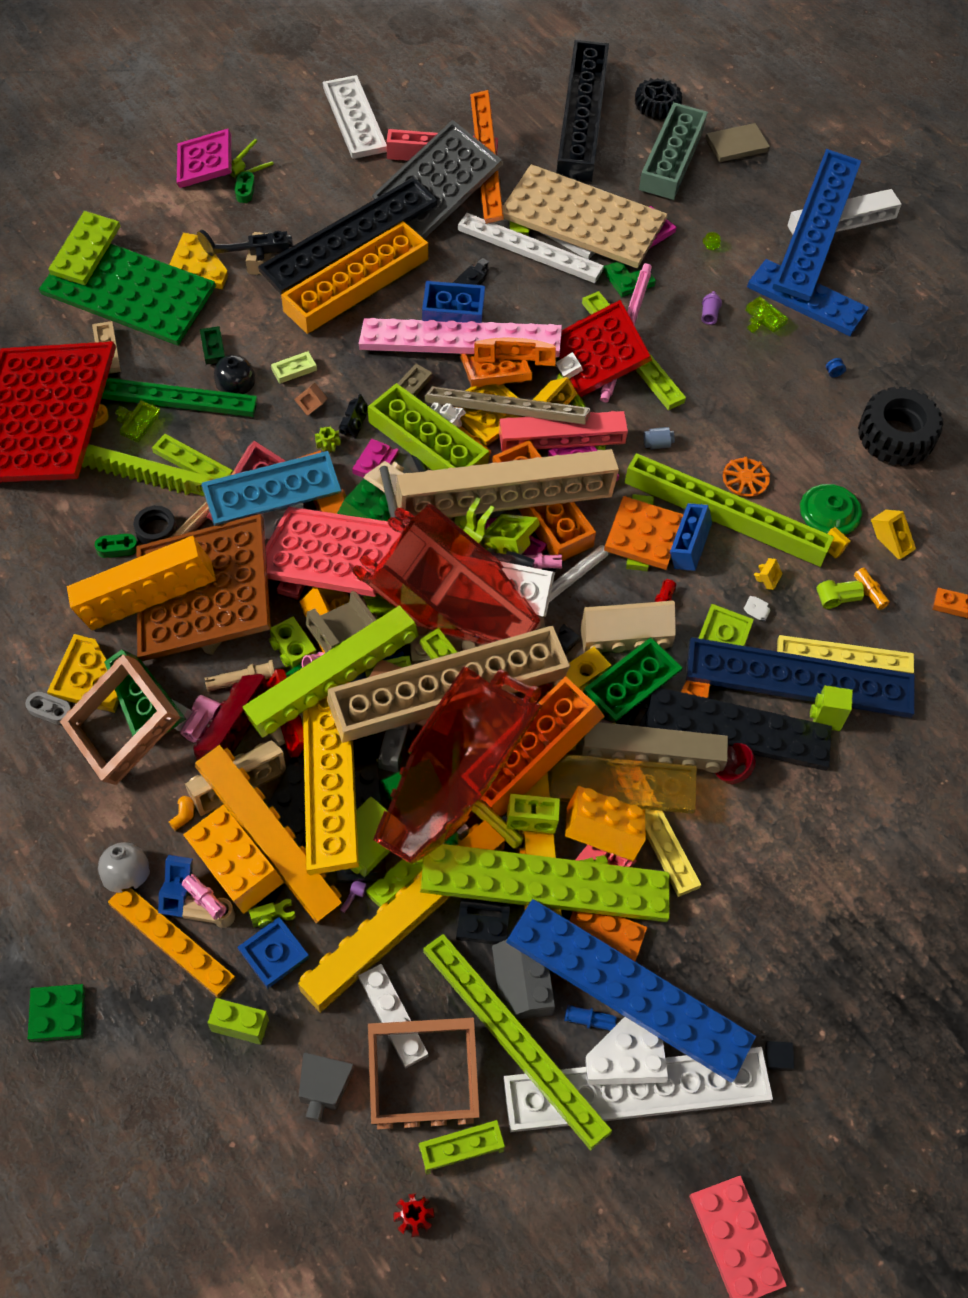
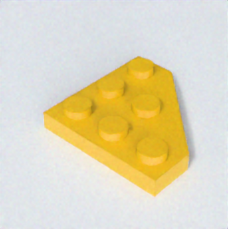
M182 234L169 265L215 281V288L223 290L228 277V271L216 254L210 256L203 249L197 235Z
M73 635L47 691L49 695L65 701L78 703L82 696L107 672L104 663L106 658L96 639ZM115 689L97 709L115 713L119 704Z

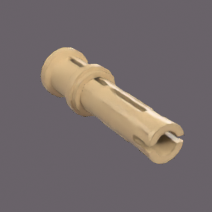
M273 660L256 666L250 664L247 669L205 677L207 691L231 687L234 683L239 682L244 675L262 674L265 676V679H270L275 671Z

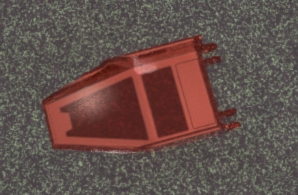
M427 504L415 516L405 509L398 507L394 513L399 520L391 517L388 519L387 524L395 532H399L400 535L379 564L370 557L363 555L360 557L359 562L366 569L359 565H355L352 568L353 574L360 581L365 582L395 608L400 605L417 626L433 631L439 628L443 634L481 645L534 631L541 621L525 597H521L514 587L516 586L512 579L509 580L502 570L504 567L501 562L432 504Z

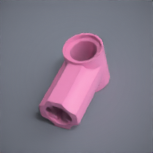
M204 695L198 696L192 707L193 713L180 730L181 735L193 743L198 738H202L206 732L208 722L218 714L221 703Z

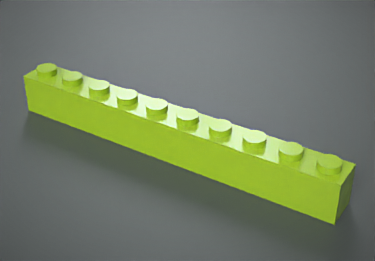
M635 454L627 468L625 484L686 509L688 503L708 505L712 521L821 567L834 539L829 534L640 454Z

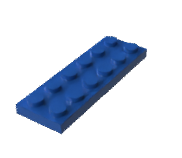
M768 259L764 260L749 280L747 288L848 336L852 335L869 308L817 282L810 301L774 290L772 288L781 266Z

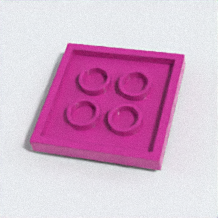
M229 129L177 144V184L179 188L232 173L231 132Z

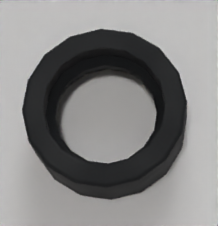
M154 505L142 509L135 516L133 523L137 539L142 545L170 538L177 531L173 513L163 506ZM158 519L168 522V527L161 533L147 534L143 532L145 524L152 520Z

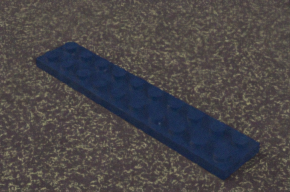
M690 638L686 671L687 681L815 702L817 693L820 694L824 685L852 690L853 709L912 718L914 715V674Z

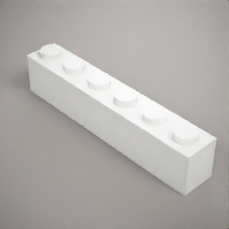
M892 189L847 199L835 232L897 218L902 204ZM802 210L791 212L787 226L792 235Z

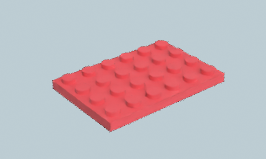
M288 507L265 546L267 577L277 581L348 593L354 591L360 595L375 597L378 590L370 583L407 533V524Z

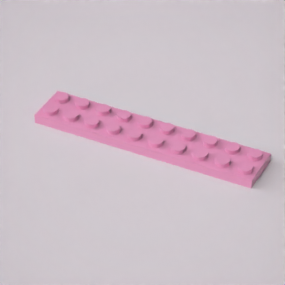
M364 318L359 340V350L474 354L475 341L514 337L534 339L556 346V357H559L562 325L476 323L473 321L462 323L455 321L437 322L435 320Z

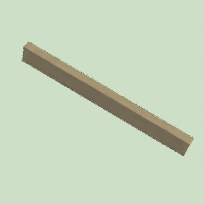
M432 386L425 395V402L439 403L441 405L448 403L455 407L584 425L590 416V408L441 387Z

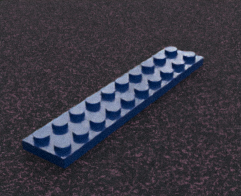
M826 149L772 289L810 301L861 160Z
M534 899L531 900L506 941L507 944L731 1083L735 1080L756 1038L752 1033Z

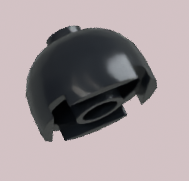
M228 355L220 359L214 369L216 388L221 392L245 394L250 391L255 384V373L251 363L240 355Z

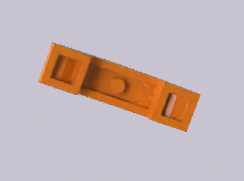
M501 337L484 339L474 342V362L495 363V359L535 361V365L555 366L556 346L527 338Z

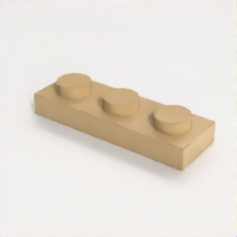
M113 322L92 324L95 342L113 341L116 345L109 374L121 372Z

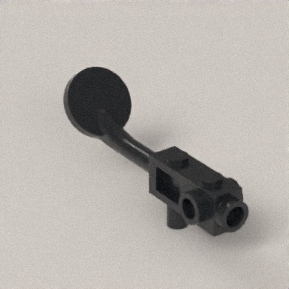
M201 229L197 232L201 246L210 256H214L217 253L250 250L251 256L256 255V259L262 261L264 260V254H280L293 246L292 235H288L287 231L248 236L249 242L233 244H214L206 231Z

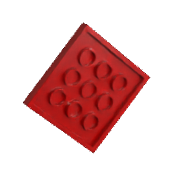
M621 299L561 330L560 360L573 352L583 371L570 378L577 395L580 397L652 361Z

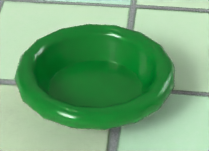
M820 484L811 487L803 494L799 504L800 513L805 523L826 534L834 527L844 535L849 534L859 526L863 516L861 504L856 496L846 488L835 484Z

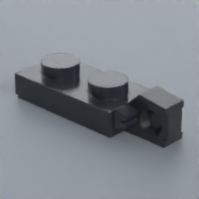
M482 258L477 262L476 266L474 264L469 266L452 283L481 285L485 281V276L489 270V261Z

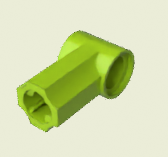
M833 580L821 582L816 587L824 609H832L845 602L859 601L864 597V587L862 582L859 581L836 584Z

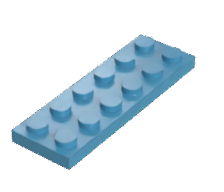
M328 451L202 482L201 485L214 526L341 493Z

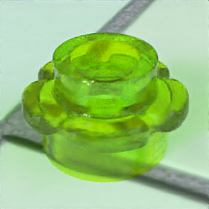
M709 232L702 242L709 250L717 249L721 245L720 235L715 232Z

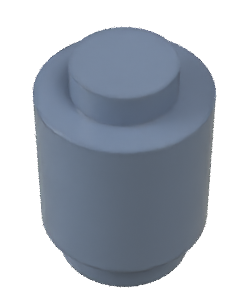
M669 427L649 429L644 431L643 434L645 448H650L651 450L670 448L671 443L675 441L674 431H670Z

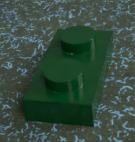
M220 326L200 329L206 365L218 363L220 359L225 357Z

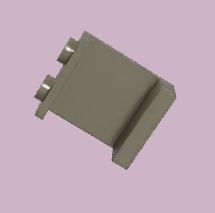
M351 591L349 603L321 616L315 608L308 611L306 626L326 653L378 618L367 608L364 598Z

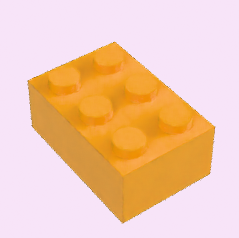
M578 786L567 806L565 837L634 861L646 840L645 810L636 805L619 801L615 797H608L597 793L593 789Z

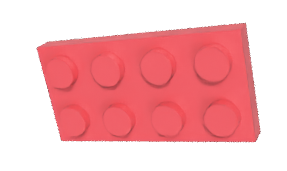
M741 1176L690 1194L689 1197L730 1298H759L787 1286Z

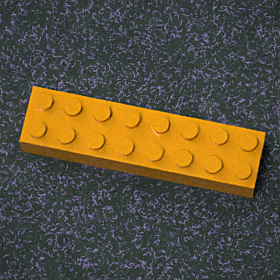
M403 221L281 294L283 312L309 334L427 261L428 242Z

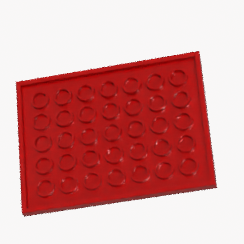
M113 341L0 349V482L78 479L115 354L116 345Z

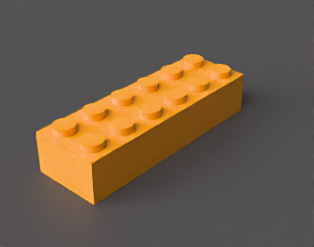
M190 536L67 586L70 608L92 631L137 612L144 611L154 605L164 603L179 595H184L199 587L206 586L216 581L211 559L195 537Z

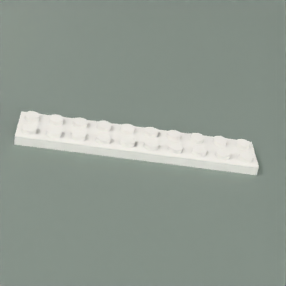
M762 1047L750 1048L732 1083L687 1055L665 1058L668 1073L666 1083L588 1085L586 1067L561 1070L604 1121L766 1103L773 1100ZM526 1074L504 1076L510 1133L569 1126Z

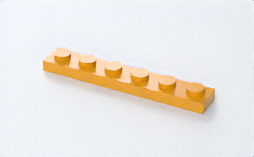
M132 888L121 889V893H116L108 901V904L217 998L236 980L231 972L165 916L159 914L152 905Z

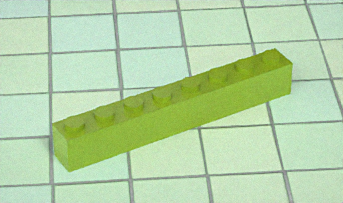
M400 605L244 705L243 709L248 720L262 738L275 732L280 726L295 719L304 710L313 707L318 701L328 696L329 688L353 681L358 675L367 669L373 668L382 659L391 656L405 644L411 643L419 636L415 622Z

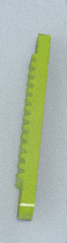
M90 444L87 446L82 463L84 468L88 465L91 470L97 467L99 472L105 469L106 474L113 472L114 476L121 474L122 478L129 476L130 480L137 478V482L140 483L144 480L147 485L152 482L154 487L160 484L161 489L168 486L169 491L176 489L177 493L184 491L185 495L194 493L205 496L201 486L202 482L214 480L206 475Z

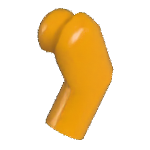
M182 796L178 799L179 813L168 821L174 831L193 818L195 804L191 797Z

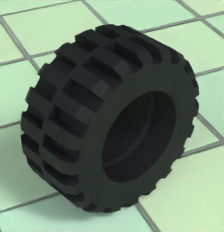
M890 387L887 391L883 389L870 398L858 425L859 438L862 440L861 443L864 448L869 449V454L877 456L881 462H889V465L900 464V466H907L908 463L914 465L919 463V461L925 460L932 453L942 433L944 423L940 409L936 408V403L933 400H929L926 394H920L917 392L918 390L913 388L909 390L907 387H899V389ZM887 421L903 422L910 426L914 432L896 430Z

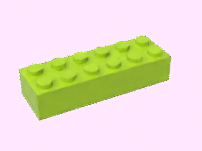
M397 383L368 406L369 423L411 455L420 459L431 470L488 464L489 450Z

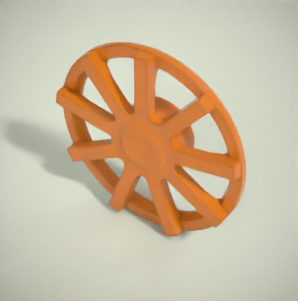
M747 457L732 459L723 470L724 484L731 492L739 496H757L763 493L769 485L770 474L760 461L757 462ZM737 463H744V469H742ZM748 463L755 465L752 469H748ZM731 466H733L738 472L730 471L728 469ZM760 468L763 473H754V471ZM726 475L737 476V478L727 482ZM765 477V483L756 478ZM738 482V484L741 486L739 490L736 491L731 487V485ZM753 483L760 485L762 489L756 492ZM749 487L752 494L742 493L743 488Z

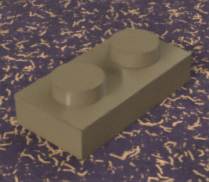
M415 364L397 384L416 396L432 379V372Z

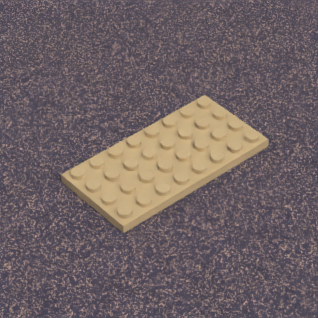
M532 164L503 205V214L506 220L635 268L639 267L667 219V213Z

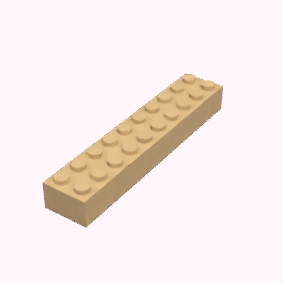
M612 449L404 473L397 475L396 504L400 523L467 515V511L476 497H479L481 500L475 514L485 513L491 505L495 507L493 511L495 512L607 498L613 495L619 468Z
M549 626L329 688L327 702L341 741L345 743L563 679L570 665L554 627Z

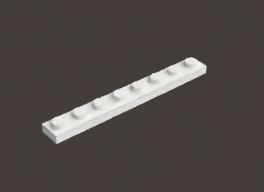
M466 213L458 224V230L593 283H596L603 272L604 265L495 223L486 224L484 219Z

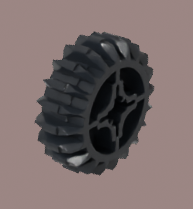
M657 77L655 80L650 78L649 81L644 80L643 83L639 84L635 92L634 101L641 114L645 113L646 117L651 116L652 119L656 117L660 120L661 118H667L673 102L682 105L683 96L676 83L672 84L671 80L666 81L665 78L661 80Z

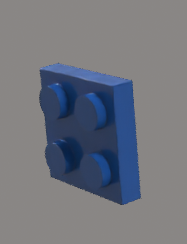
M280 917L238 946L239 952L267 989L309 959L308 953Z

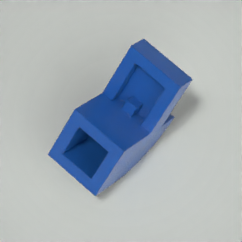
M168 855L166 858L165 882L159 891V914L183 917L185 899L188 895H192L182 886V882L188 875L191 876L193 873L192 858Z

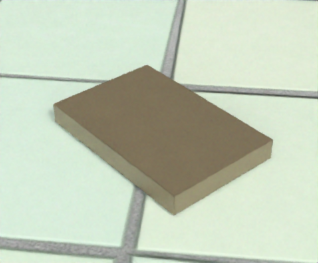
M756 123L706 133L705 139L719 162L769 152L770 149Z

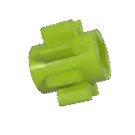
M331 426L320 428L319 434H315L317 449L321 448L324 452H335L336 445H341L339 431H334Z

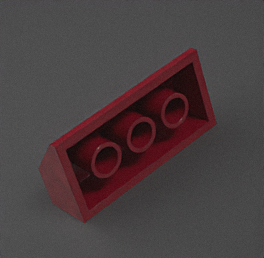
M244 675L239 682L234 683L230 696L220 704L218 714L208 722L206 732L194 744L193 751L197 761L219 745L223 750L228 748L232 754L234 753L252 725L244 712L243 706L267 691L264 675Z

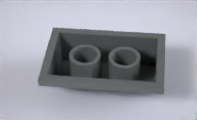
M507 940L492 945L498 997L517 1020L552 1016L555 1004L549 969L507 944Z

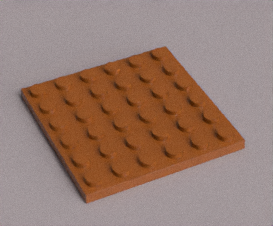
M261 514L136 546L138 558L194 536L211 559L216 581L206 586L199 587L184 595H179L164 603L137 612V658L143 662L271 630L264 519Z

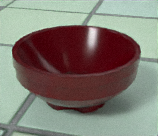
M735 743L733 744L734 746L727 747V763L723 772L715 773L723 782L737 784L747 779L753 772L756 763L755 755L745 744ZM746 765L743 773L735 774L739 766Z

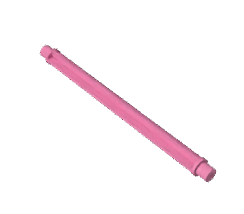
M644 264L642 270H640L627 310L634 325L651 277L652 266L650 264ZM617 379L602 387L600 397L602 402H609Z

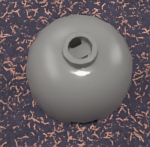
M129 842L116 843L102 853L98 862V874L105 888L112 892L121 893V889H128L132 886L136 889L146 881L150 874L149 862L143 850L137 845Z

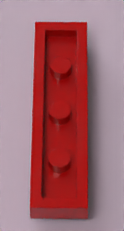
M276 669L267 683L268 689L287 678L284 670ZM297 715L295 719L280 726L290 757H299L304 749L301 716Z

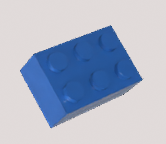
M426 281L422 321L435 320L437 322L455 321L462 323L473 321L482 323L485 286Z

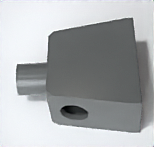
M303 1054L299 1099L300 1102L309 1104L306 1119L321 1122L325 1108L337 1110L354 1072L353 1064L313 1054Z

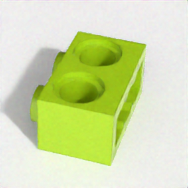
M294 616L271 628L269 642L275 651L278 650L280 652V659L286 668L290 667V669H293L302 663L305 655L317 654L315 647Z
M510 794L507 807L506 829L555 834L559 822L560 798Z

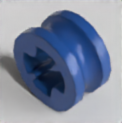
M834 358L826 364V370L829 376L834 378L841 376L846 371V366L841 358Z

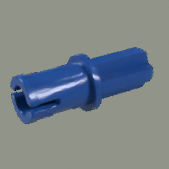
M567 1005L564 1021L586 1025L588 1029L591 1026L611 1031L616 1026L617 1018L613 1015L593 1011V1008L588 1010Z

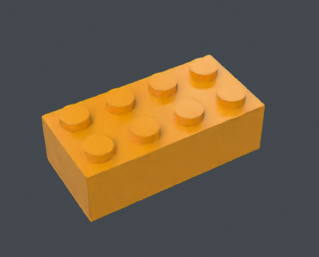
M224 805L183 834L243 914L284 883L270 862Z

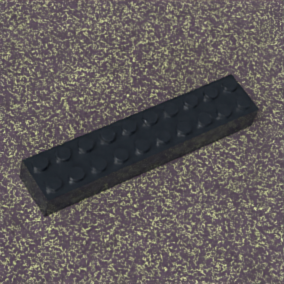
M574 40L556 170L557 174L570 179L592 182L609 43Z

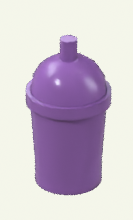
M712 291L702 301L701 320L707 325L717 322L722 305L720 297L715 291Z

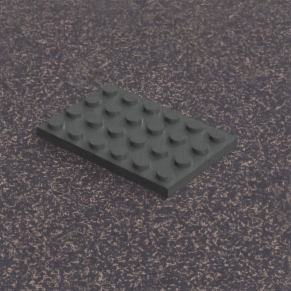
M452 120L382 185L372 197L376 199L415 177L437 199V206L406 223L425 239L503 165V162L497 155Z

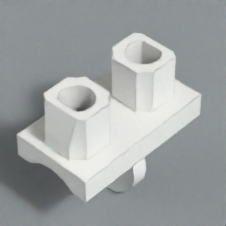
M433 403L430 407L457 428L462 426L460 417L466 414L463 408H454L452 404L448 403L443 405V407L439 403Z

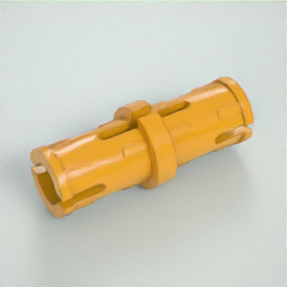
M861 568L854 573L857 581L863 584L864 594L870 597L878 610L889 605L890 601L881 591L880 584L872 579L866 568Z

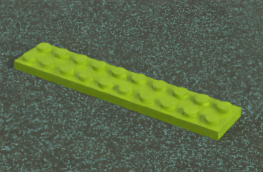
M425 842L420 893L519 905H529L531 900L534 899L545 907L660 922H667L669 920V872Z

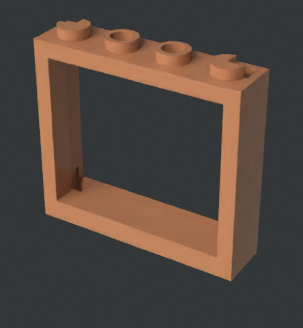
M123 654L98 679L94 686L82 696L78 703L67 712L60 723L101 781L117 785L181 717L138 660ZM130 674L157 712L106 763L80 726Z
M474 1018L368 1024L371 1124H377V1129H393V1123L404 1122V1128L420 1127V1121H431V1126L447 1125V1120L457 1119L458 1124H474V1118H479ZM466 1031L470 1110L380 1115L377 1036Z

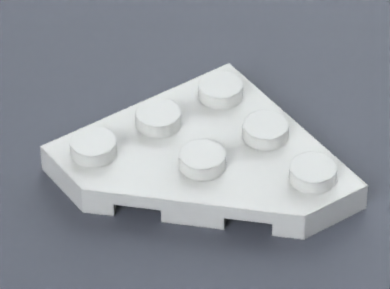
M626 1017L586 1055L585 1063L588 1085L666 1083L668 1080L663 1040Z

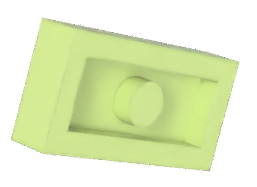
M309 351L271 364L272 371L279 384L317 371L316 363Z

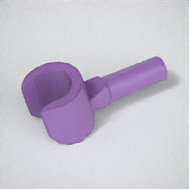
M360 881L352 883L350 894L340 908L341 912H346L356 895L364 897L367 890L366 883Z

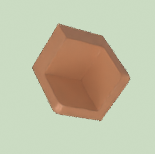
M313 383L294 400L308 416L327 400V397L318 385Z

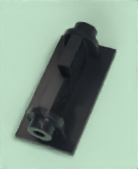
M361 394L358 395L357 399L354 398L349 401L345 412L346 417H343L338 427L342 435L351 433L354 439L357 438L368 413V404Z

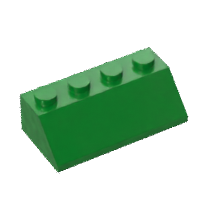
M650 637L586 686L583 693L598 706L605 716L603 719L616 722L682 671L683 668Z

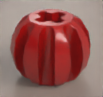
M416 1193L408 1194L409 1202H404L402 1198L397 1202L396 1206L402 1211L394 1212L393 1220L394 1222H403L398 1227V1230L403 1235L407 1229H411V1237H419V1228H423L426 1232L431 1228L432 1224L427 1222L426 1219L435 1217L434 1208H425L430 1202L425 1196L420 1201H416ZM413 1209L415 1213L420 1211L417 1221L413 1218L408 1219L409 1210Z

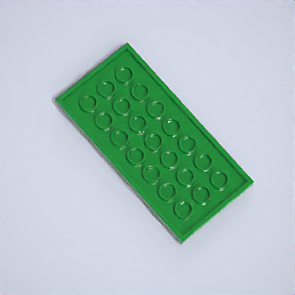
M110 244L86 285L49 273L40 286L39 291L47 297L179 346L214 291L216 284L215 281Z

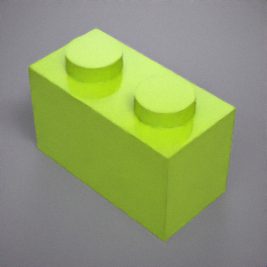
M824 685L821 693L816 695L815 704L811 705L810 718H813V722L830 725L832 730L840 731L852 710V690Z
M216 998L207 1023L211 1032L261 1045L269 1018L264 1010Z

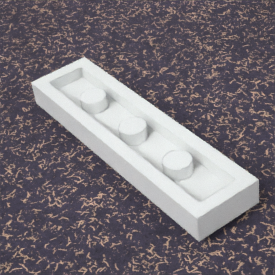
M382 964L358 975L381 1023L411 1021ZM418 1033L388 1035L405 1069L428 1057V1052Z

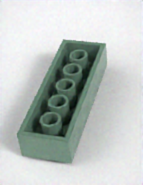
M673 102L641 173L639 190L675 199L705 129L707 111Z

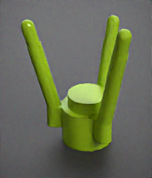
M254 139L232 160V173H230L232 177L236 178L246 168L242 158L257 143V139ZM265 163L246 171L253 173L272 166L274 163Z

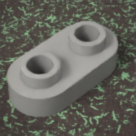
M43 692L30 694L25 703L31 715L54 724H61L60 721L71 709L67 701ZM40 704L43 705L41 708H36ZM64 712L62 715L57 716L58 713Z

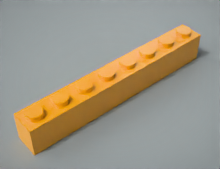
M220 745L195 762L196 769L270 862L314 922H319L342 903L339 899L342 897L340 892L334 885L329 887L324 880L326 878L325 873L308 874L306 870V848L304 846L298 847L293 840L296 836L288 826L284 828L278 821L281 818L274 807L268 808L263 800L266 798L258 787L253 788L248 782L250 777L242 767L238 769L233 763L235 757L228 748L223 750Z

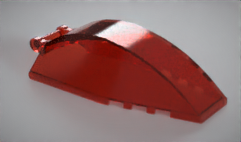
M464 666L408 750L410 757L406 767H402L399 774L402 777L397 789L392 790L390 795L393 798L388 812L384 811L373 840L413 865L452 837L484 803L508 768L522 738L542 707L541 704L535 703L541 696V688L535 685L531 687L509 676L508 672L503 669L498 670L491 682H488ZM505 684L525 694V697L521 699L501 689V687Z

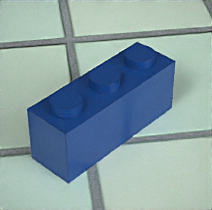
M687 504L670 550L674 569L696 570L712 525L708 505Z

